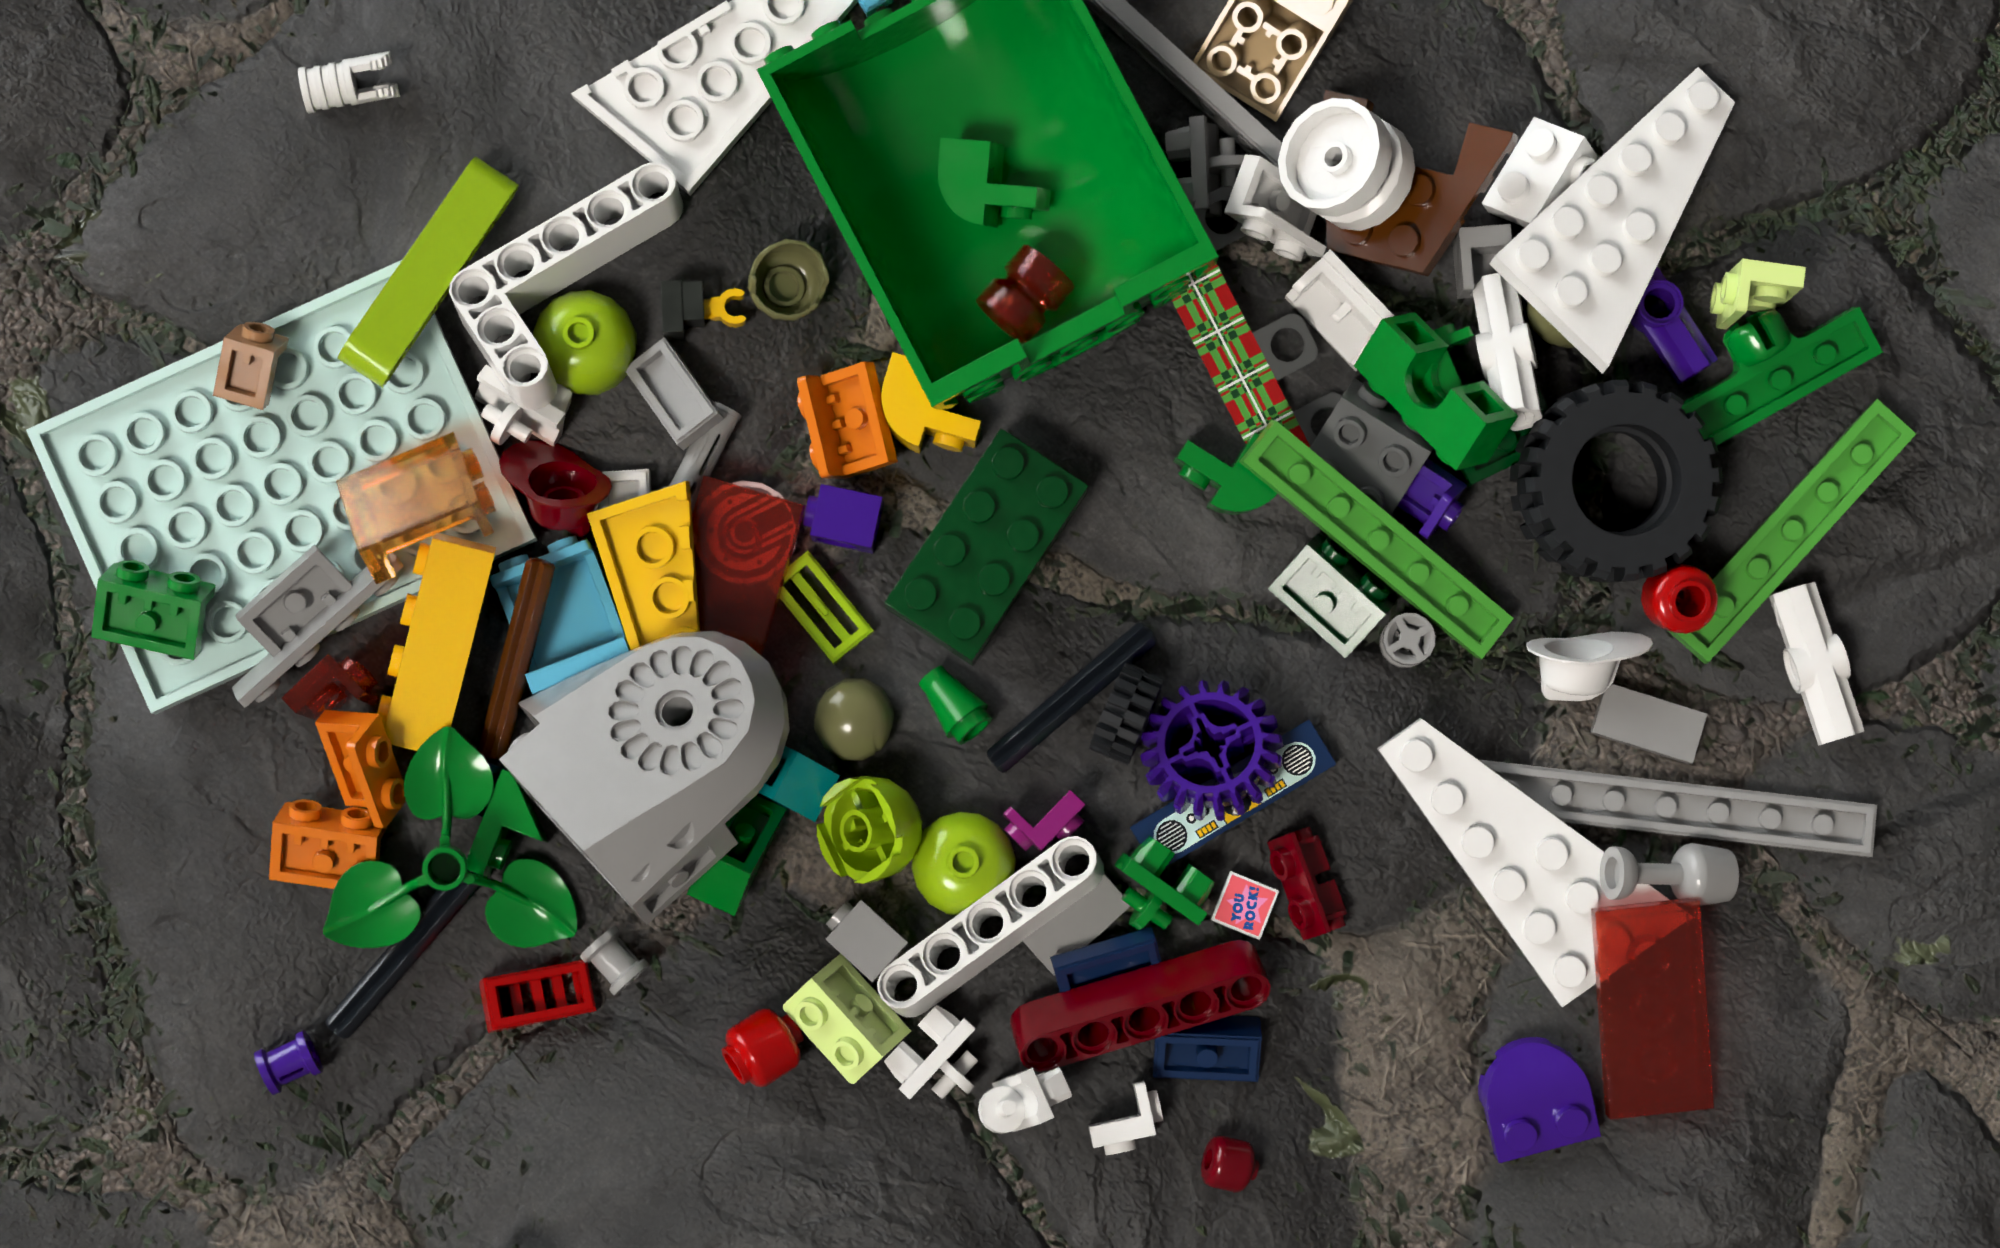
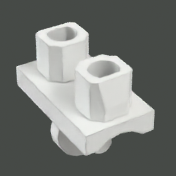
M485 365L477 375V381L480 383L475 399L486 405L481 413V417L495 425L491 432L490 440L498 445H502L512 435L526 443L533 434L554 447L562 436L565 415L571 404L572 392L557 383V393L552 402L538 410H526L519 407L512 400L493 369ZM531 373L522 377L520 382H528Z
M936 1005L918 1024L938 1044L935 1050L924 1060L906 1042L902 1041L884 1060L891 1073L902 1084L898 1089L909 1099L917 1093L939 1068L945 1074L931 1089L941 1099L956 1084L967 1094L975 1088L965 1075L978 1060L968 1050L954 1064H951L947 1059L976 1028L965 1018L959 1021L952 1013Z
M1059 1067L1037 1075L1033 1068L992 1083L993 1088L987 1091L979 1101L978 1113L981 1122L988 1130L999 1134L1015 1132L1042 1124L1054 1118L1050 1107L1072 1097V1093Z

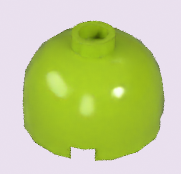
M591 290L571 291L553 299L540 313L533 331L534 338L546 355L556 383L566 387L575 394L599 395L616 387L627 376L626 371L630 363L634 361L633 359L636 354L637 333L627 312L612 298Z
M869 776L848 778L834 784L823 796L820 807L826 806L824 812V823L817 824V838L823 857L833 872L840 877L849 876L857 880L854 883L861 884L879 881L901 872L916 855L922 839V820L918 806L906 790L891 780Z
M956 812L939 817L923 830L919 848L912 859L911 869L916 887L927 902L948 915L957 916L1015 873L1016 858L1011 840L997 823L981 814Z

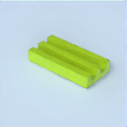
M809 551L805 552L768 582V585L833 665L840 661L849 651L851 652L865 638L867 639L874 633V630ZM807 566L855 624L858 628L855 633L850 635L806 582L799 573L803 568ZM790 579L838 636L842 641L839 646L834 648L790 595L783 586Z

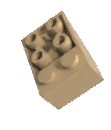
M1228 0L1193 62L1222 89L1276 122L1340 24L1353 0Z

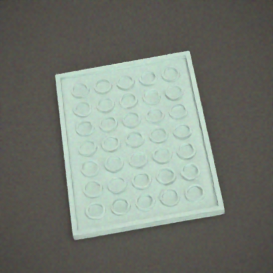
M402 260L263 322V324L274 328L275 334L289 338L287 349L279 355L270 402L264 410L213 396L223 341L26 429L96 590L99 577L113 563L124 560L140 561L147 564L150 570L168 574L179 571L198 575L201 581L216 585L213 598L206 604L201 650L194 660L121 644L150 713L156 715L242 676L269 654L242 626L235 615L313 545H316L349 581L356 577L387 548H391L404 565L398 571L399 579L387 592L380 596L371 595L358 607L360 613L349 625L351 626L404 602L407 593L418 595L422 575L413 573L420 542L431 544L434 532L496 547L493 561L538 541L513 485L501 474L499 454L493 441L490 440V434L435 313L383 388L337 359L347 339ZM333 629L327 636L332 635L337 631Z

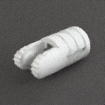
M390 51L343 59L339 63L332 62L323 66L316 65L313 68H307L306 66L298 68L299 84L307 113H316V110H327L330 107H343L346 104L353 106L400 97L397 83L386 82L361 89L357 87L355 73L367 70H381L393 64Z

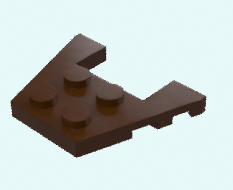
M1325 90L1323 101L1331 98L1351 99L1371 112L1374 103L1368 99ZM1469 123L1453 175L1415 166L1410 192L1400 208L1380 225L1362 231L1346 230L1326 220L1327 250L1331 249L1334 254L1428 277L1466 221L1463 218L1478 195L1484 193L1494 179L1492 174L1506 153L1510 155L1516 146L1518 136L1513 132Z

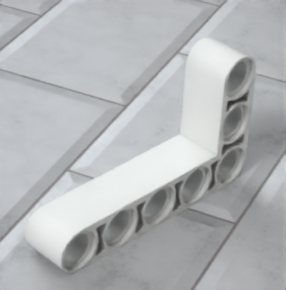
M652 162L634 169L469 265L453 277L449 293L462 324L512 400L519 407L526 410L541 409L552 402L557 393V383L546 355L519 315L679 220L683 213V201L676 177L667 165ZM657 192L665 193L663 196L656 199L648 198L652 194H655ZM621 218L617 223L604 225L610 219ZM577 244L570 250L559 251L565 245ZM523 270H532L526 276L514 277ZM487 296L482 302L469 304L476 297ZM512 334V337L507 341L494 343L498 337ZM539 373L531 381L520 382V379L527 374Z

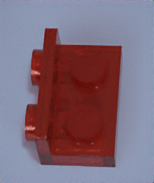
M327 654L282 697L284 702L296 714L314 720L324 710H338L348 699V696L344 693L347 689L356 699L372 706L381 698L372 689L379 682L358 660L353 661L349 656L341 660L330 654Z

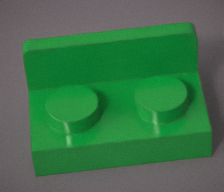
M124 560L113 563L99 577L97 582L91 637L194 660L201 650L206 604L213 598L216 585L201 581L198 575L189 572L179 571L168 574L150 570L147 564L140 561Z

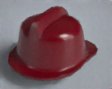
M544 441L516 443L503 451L499 460L501 474L511 485L526 496L532 518L535 522L548 529L566 530L578 537H583L589 532L590 522L587 513L598 510L600 502L607 498L612 490L609 477L593 468L574 452L559 444H555L553 447Z

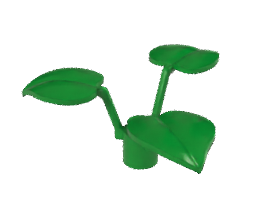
M447 726L435 732L419 747L408 766L404 780L405 800L413 815L423 820L436 819L442 816L440 846L432 849L426 856L422 866L423 875L402 885V879L398 870L388 863L368 860L352 866L341 876L334 888L329 912L323 927V934L334 942L356 948H379L393 945L408 937L420 920V907L416 900L408 894L409 892L427 884L436 890L448 891L456 888L462 881L496 891L487 901L485 907L486 921L491 932L499 940L511 946L521 948L536 947L552 941L571 938L577 932V913L572 895L562 878L554 869L541 861L534 859H517L512 861L504 871L502 883L495 879L472 874L467 871L468 861L465 854L458 847L451 845L452 816L459 819H470L483 811L491 799L494 780L490 765L484 756L465 740L457 730Z

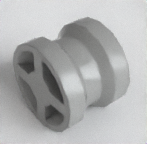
M1404 613L1394 617L1384 626L1380 634L1379 647L1383 657L1390 664L1398 668H1411L1419 665L1431 655L1435 647L1436 635L1433 626L1425 617L1416 613Z

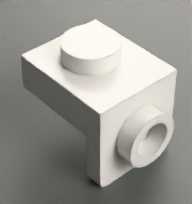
M1144 1081L1133 1083L1139 1114L1088 1125L1093 1148L1104 1146L1105 1155L1123 1153L1137 1149L1135 1139L1156 1135L1154 1123L1163 1121L1162 1110L1157 1090L1147 1092Z

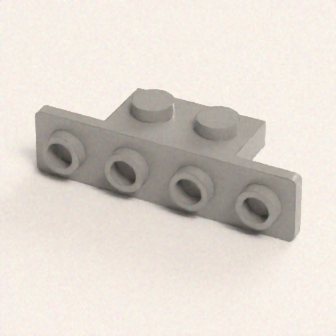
M313 545L235 615L237 620L269 654L234 684L232 690L237 701L245 708L254 700L259 703L267 699L280 685L281 680L279 678L294 664L296 667H300L310 661L320 649L319 642L333 629L339 632L348 627L359 615L360 609L358 607L371 595L380 596L387 592L399 579L398 571L404 566L391 548H387L356 577L349 581L317 546Z

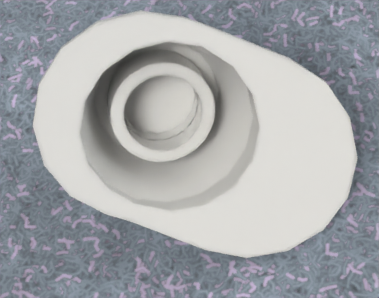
M1606 632L1571 638L1533 639L1526 643L1528 651L1539 656L1541 691L1545 698L1559 701H1586L1599 696L1611 686L1621 660L1637 657L1648 652L1653 647V642L1651 638L1643 634Z

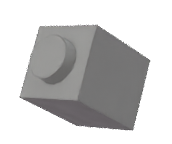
M862 900L855 907L846 901L826 923L832 930L826 940L871 982H875L881 972L909 944Z

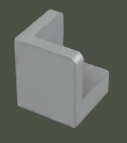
M1511 224L1460 228L1452 240L1457 299L1474 298L1472 292L1474 284H1477L1482 276L1498 273L1489 263L1512 240Z

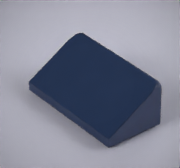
M1231 1015L1155 1038L1153 1077L1258 1082L1262 1042L1260 1018Z

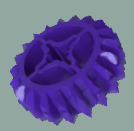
M1202 679L1198 685L1199 694L1191 696L1189 689L1181 685L1178 690L1181 702L1176 704L1170 698H1163L1161 704L1167 714L1166 716L1150 713L1148 718L1149 724L1156 731L1142 733V743L1150 749L1141 753L1140 756L1143 766L1151 768L1146 773L1149 785H1160L1157 795L1162 802L1169 801L1175 797L1173 806L1175 812L1182 814L1191 804H1194L1193 814L1195 819L1199 821L1203 820L1206 816L1207 808H1213L1216 819L1222 821L1225 819L1224 807L1233 805L1238 815H1243L1246 812L1243 802L1245 797H1248L1257 804L1261 803L1263 795L1257 785L1274 787L1276 779L1269 770L1282 767V756L1274 751L1283 747V739L1281 735L1272 733L1278 727L1277 719L1274 715L1263 716L1266 711V704L1261 698L1249 703L1250 693L1244 686L1238 689L1233 696H1230L1229 682L1225 680L1220 682L1217 692H1210L1208 682ZM1206 716H1224L1236 720L1242 725L1237 727L1233 723L1224 727L1216 726L1210 723ZM1190 723L1193 729V737L1189 743L1179 748L1180 754L1170 758L1171 747L1176 736ZM1202 733L1206 735L1210 744L1213 743L1217 750L1220 749L1219 758L1222 768L1218 766L1214 757H1211L1207 751H1204L1205 743ZM1255 742L1253 756L1248 766L1241 774L1234 778L1230 768L1232 761L1235 757L1245 752V746ZM1186 773L1189 777L1198 774H1208L1215 779L1218 785H1198L1189 782L1181 776Z

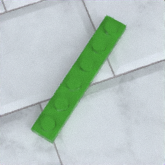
M1876 399L1712 578L1718 593L1717 611L1711 621L1702 629L1688 634L1668 632L1704 664L1709 663L1912 440L1916 433L1880 400Z
M1271 420L1239 462L1475 658L1483 659L1514 619L1278 421Z

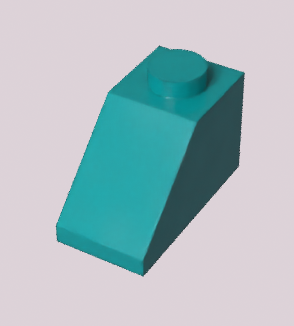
M785 746L779 764L763 785L759 794L816 822L824 807H820L823 796L836 784L840 775Z

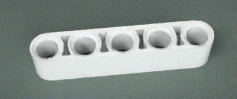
M1078 836L1066 837L1058 841L889 964L881 972L877 981L880 998L898 1015L906 1018L917 1017L928 1011L1020 944L1026 937L1096 888L1103 877L1104 864L1093 845L1086 839ZM1077 854L1089 856V865L1084 873L1078 876L1065 874V865L1072 856ZM1034 885L1046 887V896L1040 905L1035 907L1022 905V897L1028 888ZM991 916L1002 917L1003 928L997 936L990 939L980 937L981 924ZM949 947L959 948L960 959L958 963L949 970L938 969L937 959L939 954ZM906 978L916 979L917 990L911 999L896 1001L894 991L898 983Z

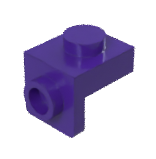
M1427 458L1397 506L1424 524L1419 534L1428 539L1439 528L1447 532L1455 523L1465 507L1458 502V499L1467 487V484Z

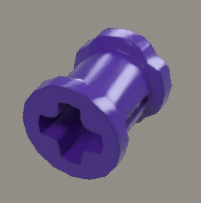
M306 1031L297 1033L295 1040L266 1052L264 1049H260L254 1052L259 1073L272 1095L280 1093L283 1085L309 1073L318 1075L323 1072L320 1057Z

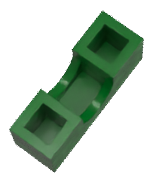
M1415 312L1383 318L1354 364V367L1368 380L1370 388L1383 396L1401 414L1404 423L1417 431L1436 450L1438 458L1445 464L1452 466L1457 471L1487 463L1518 415L1484 381L1451 388L1446 395L1438 381V365L1449 346Z

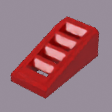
M583 960L482 978L479 981L488 1033L596 1011L588 963H585ZM563 975H572L577 1004L567 1005L562 980ZM550 978L555 1008L546 1009L541 980ZM529 983L534 1012H524L519 984ZM507 987L512 1016L503 1018L498 989Z

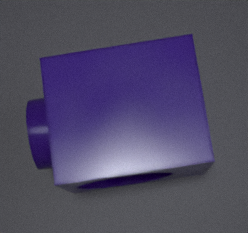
M821 484L818 497L811 495L808 497L803 526L811 527L810 536L814 542L873 554L884 507L883 497Z

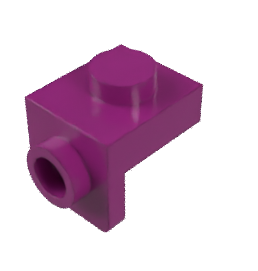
M1069 790L1034 828L1010 806L1003 813V816L1010 822L1003 830L1025 851L1034 845L1041 852L1055 837L1059 840L1070 837L1083 824L1085 820L1078 813L1084 808L1085 804Z

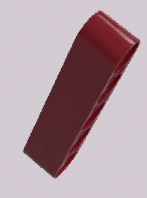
M1236 940L1027 1002L1013 1012L1010 1018V1027L1024 1067L1028 1069L1033 1068L1037 1072L1049 1071L1254 1009L1267 1000L1271 991V985L1255 946L1248 941Z

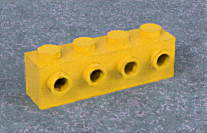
M434 532L430 545L420 542L413 569L414 574L422 575L418 596L407 593L400 620L401 625L410 626L405 646L394 645L387 675L397 677L393 696L382 695L377 714H380L387 737L392 745L417 751L435 732L447 726L451 727L496 547Z

